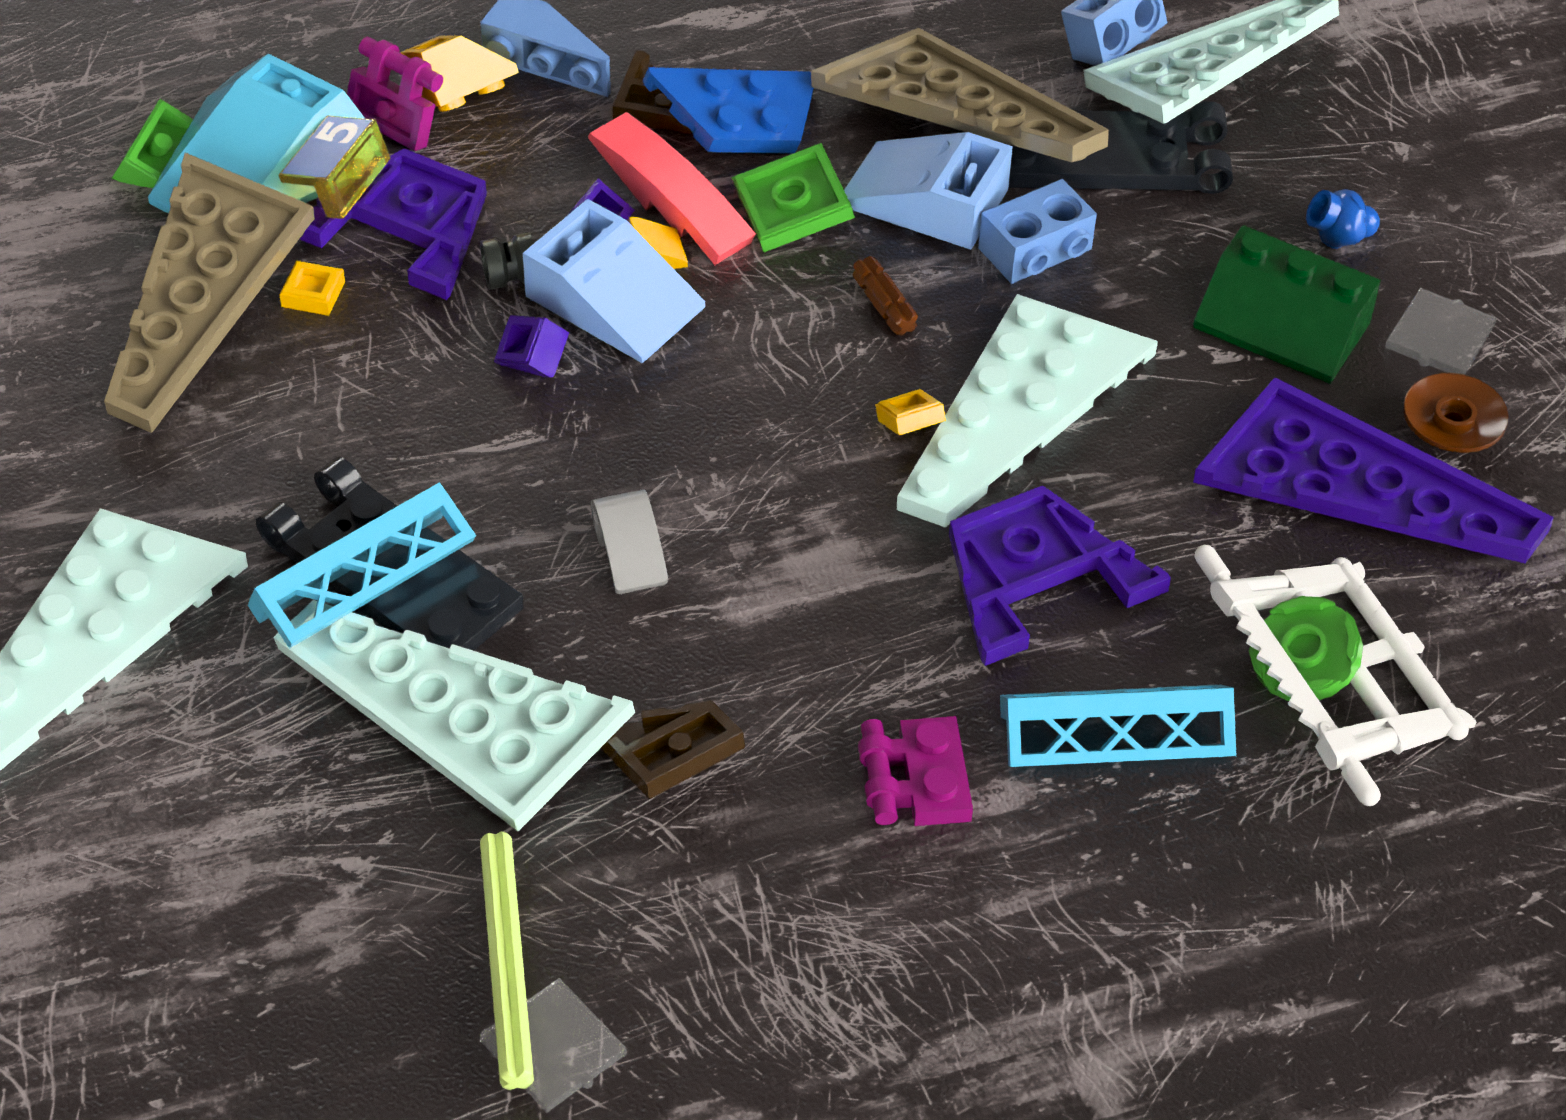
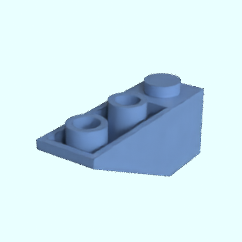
M498 0L480 22L482 47L516 63L517 69L606 97L611 93L609 56L547 2L541 0Z

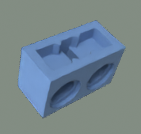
M1076 0L1061 11L1072 59L1095 66L1123 56L1138 44L1146 42L1153 33L1167 24L1163 0Z
M1061 179L982 212L978 249L1012 284L1031 275H1037L1045 269L1070 258L1079 257L1091 250L1097 213Z

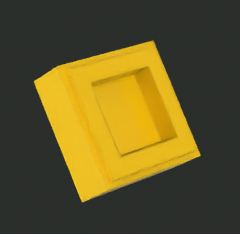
M296 261L279 294L281 307L329 316L345 283L344 269Z
M921 389L875 404L878 421L897 435H903L946 421L943 403Z

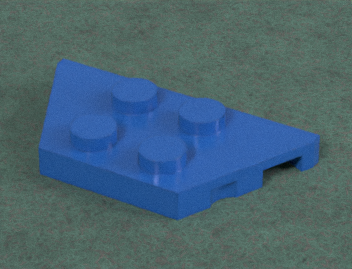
M648 67L643 79L645 87L650 92L659 88L672 102L669 112L682 125H685L692 131L693 137L707 152L795 153L802 139L814 89L811 85V72Z

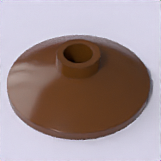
M1439 373L1420 379L1408 390L1403 405L1405 420L1410 429L1419 438L1439 449L1458 453L1476 452L1491 447L1504 435L1509 419L1508 409L1504 400L1492 387L1476 378L1457 373Z

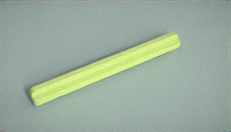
M505 832L497 834L487 833L480 840L500 1084L508 1090L517 1087L525 1089L533 1083L534 1077L512 838Z

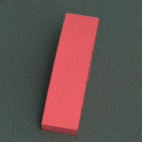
M626 112L589 133L588 139L644 209L648 210L655 206L668 224L673 228H677L679 237L689 233L714 266L752 243L756 233L728 200L686 158L632 115Z

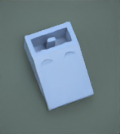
M970 132L877 141L844 191L853 211L971 250L980 236L982 212L998 206L1008 191L1013 146Z
M589 199L585 200L523 252L525 295L527 298L641 363L646 361L705 308V301L627 220Z

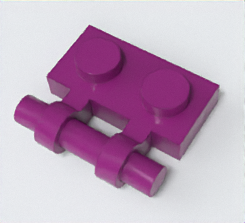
M367 36L359 44V53L369 58L368 68L363 66L351 69L347 89L348 97L366 120H372L369 124L374 130L413 151L427 148L436 104L421 97L422 90L425 87L432 92H437L443 84V76L432 70L429 62L419 57L409 58L399 53V48L387 40L376 41ZM391 70L402 75L400 85L389 80Z
M956 716L900 720V739H890L884 735L883 723L880 720L870 719L861 724L862 739L858 743L860 762L867 767L869 780L864 786L867 805L874 810L876 823L880 825L895 823L898 819V808L912 809L914 826L972 822L973 805ZM904 766L907 780L897 781L894 777H891L890 767Z

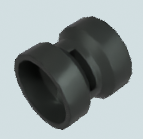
M530 232L514 235L511 241L500 242L496 238L480 241L483 271L489 290L505 287L508 281L519 280L525 284L523 252L534 244Z

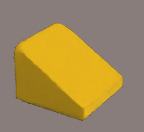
M638 217L628 218V222L673 269L688 267V261L677 228Z

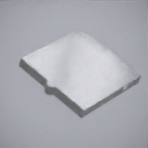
M1420 288L1387 339L1385 348L1418 360L1421 366L1430 365L1448 373L1465 375L1495 326L1497 318L1463 305V301L1460 299L1453 301Z
M560 978L527 1000L534 1081L525 1090L547 1113L581 1087L585 1089L591 1088L593 1086V1079L627 1054V1049ZM494 1023L479 1035L480 1041L498 1059Z

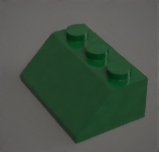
M1242 225L1220 257L1194 319L1193 328L1331 384L1371 322L1381 280Z

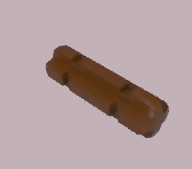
M868 256L863 260L858 259L853 265L855 269L853 277L859 286L865 289L864 293L880 315L887 319L886 323L891 330L900 336L907 331L913 332L917 327L916 320L918 319V314L908 302H905L906 298L889 275L883 272L884 268L878 260L872 256Z

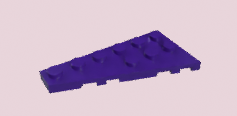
M1274 378L1198 465L1193 483L1524 564L1548 534L1554 517L1277 378Z

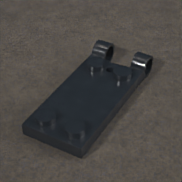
M1205 101L1196 104L1189 112H1183L1165 124L1134 111L1073 110L1109 129L1108 147L1088 155L1083 160L1068 162L1013 146L1008 188H1042L1063 179L1071 188L1200 190L1208 194L1223 192L1233 182L1230 156L1219 149H1208L1199 153L1194 159H1188L1187 142H1195L1204 146L1221 142L1227 135L1225 109L1216 102ZM1204 121H1215V122H1217V123H1215L1214 125H1211V126H1200V125H1198V124H1200L1201 122H1204ZM1210 169L1222 170L1215 174L1204 173L1205 171Z
M335 457L314 474L316 486L321 494L330 503L338 506L335 510L308 530L291 507L283 502H277L260 515L255 523L259 534L272 549L285 554L298 564L394 509L397 505L363 482L358 471L350 462L342 457ZM347 526L350 527L348 531L342 532ZM425 527L420 532L419 538L440 543L446 541L428 527ZM396 544L375 556L374 564L397 570L406 564L409 547ZM417 549L415 559L428 551ZM457 550L358 609L386 629L402 634L405 630L425 635L426 641L449 649L453 644L474 651L524 609L523 595L465 553ZM351 570L330 582L328 587L338 594L351 597L360 591L364 573ZM371 575L369 585L380 580L381 577Z

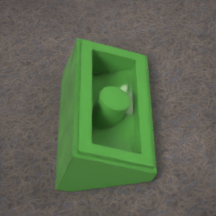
M159 99L112 178L122 183L153 188L193 119Z

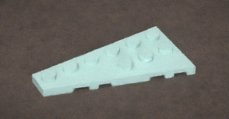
M1338 0L1271 1L1085 69V87L1105 96L1108 100H1114L1131 108L1134 112L1142 113L1165 124L1338 16Z
M1017 294L945 415L946 421L940 423L898 494L896 510L942 527L948 526L950 521L959 517L987 494L988 486L1005 472L1011 474L1023 464L1024 456L1036 446L1043 448L1092 408L1094 399L1110 386L1115 389L1127 379L1128 371L1139 362L1145 364L1156 355L1158 341Z
M99 509L0 652V770L39 739L38 731L62 711L68 715L84 702L82 694L102 679L106 683L166 635L171 630L169 623L188 607L194 605L198 608L212 597L211 589L227 575L235 578L248 567L246 553Z
M313 600L290 621L295 629L314 618L317 601ZM324 604L323 612L327 611L333 606ZM352 612L290 649L279 632L273 637L278 649L517 831L635 713L631 700L615 695L610 700L588 693L583 685L567 680L564 684L533 675L530 668L453 644L449 649L427 642L425 635L405 630L403 634L375 625L371 618Z

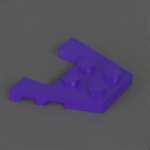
M403 148L356 175L355 184L340 193L329 190L317 197V206L313 207L315 219L300 237V240L322 249L350 218L368 224L378 230L385 231L417 246L426 248L407 270L409 285L447 300L453 291L487 196L486 181Z
M1043 485L950 521L949 538L980 659L985 666L1028 649L1030 634L1009 607L1011 603L1091 571L1098 570L1125 607L1129 608L1168 592L1171 577L1159 566L1156 565L1153 569H1150L1135 558L1136 550L1122 540L1112 542L1094 529L1095 522Z

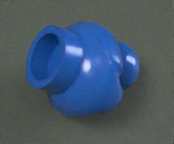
M1348 189L1338 190L1333 193L1328 190H1321L1311 200L1306 213L1307 224L1317 229L1322 242L1333 249L1355 245L1364 238L1373 236L1380 224L1377 211L1371 206L1365 205L1358 193Z

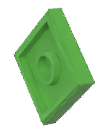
M821 143L731 177L763 252L855 218L848 197Z

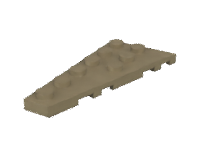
M920 28L811 71L812 88L964 132H970L1068 162L1083 160L1088 155L1108 147L1109 129Z
M188 153L184 154L181 163L182 174L178 186H174L169 200L171 208L165 225L160 228L141 286L143 294L138 309H134L129 323L131 331L125 350L120 351L104 400L107 414L150 433L155 430L315 219L312 205Z

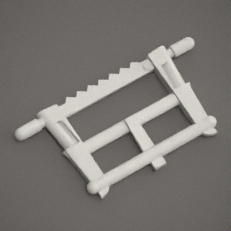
M1201 545L1196 549L1194 557L1211 582L1210 592L1213 600L1227 617L1234 615L1237 617L1239 622L1236 629L1248 635L1249 638L1246 644L1259 651L1256 659L1270 667L1267 674L1280 682L1277 689L1291 697L1288 705L1302 713L1298 721L1313 729L1319 740L1315 747L1329 770L1341 768L1342 777L1363 805H1375L1380 800L1381 793L1359 761L1389 750L1400 754L1404 750L1446 736L1453 740H1462L1467 736L1469 728H1474L1477 723L1475 719L1466 711L1456 708L1451 703L1449 697L1417 655L1422 653L1425 647L1414 632L1402 634L1373 592L1364 583L1365 570L1361 562L1352 565L1348 559L1339 557L1334 559L1331 565L1276 570L1274 575L1231 579L1230 571L1213 547ZM1345 591L1379 639L1363 646L1361 666L1350 682L1376 720L1338 728L1264 622L1258 610L1273 608L1280 602L1300 596L1322 597ZM1394 659L1429 710L1399 715L1366 667Z

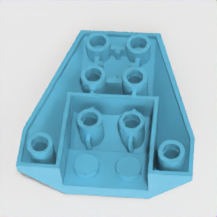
M267 54L236 72L206 97L150 192L148 200L149 204L169 214L171 208L169 200L174 186H178L182 174L181 163L185 153L308 203L329 190H334L355 180L356 175L368 169L386 152V147L369 124L326 178L282 173L328 116L353 119L365 118L344 90L277 57Z

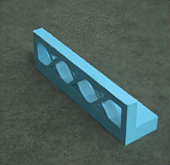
M439 482L254 588L247 606L259 624L269 618L290 649L469 544L475 539L476 535ZM442 516H444L456 534L443 543L419 538L422 529L441 519ZM396 544L409 547L406 564L397 570L374 564L375 556ZM417 549L428 551L415 559ZM351 570L364 573L360 591L351 597L327 591L330 582ZM371 575L381 577L380 580L369 585ZM304 597L317 600L314 618L295 629L283 610ZM325 602L335 604L334 607L323 612Z
M1222 684L1000 695L1001 718L1006 720L1008 766L1010 767L1236 756L1234 688ZM1220 711L1221 744L1199 745L1184 731L1186 726L1199 712ZM1186 713L1177 723L1166 715ZM1155 714L1171 730L1156 747L1143 748L1127 732L1143 715ZM1109 716L1129 717L1119 726ZM1088 717H1100L1115 731L1099 750H1086L1070 736ZM1074 718L1065 729L1053 720ZM1044 720L1059 735L1044 752L1021 753L1020 721ZM1177 736L1188 744L1186 746H1169ZM1121 739L1125 740L1132 747L1113 749ZM1065 741L1076 750L1056 752Z

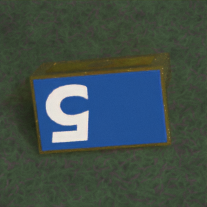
M327 115L278 176L281 183L314 186L326 216L344 219L391 158L376 119Z

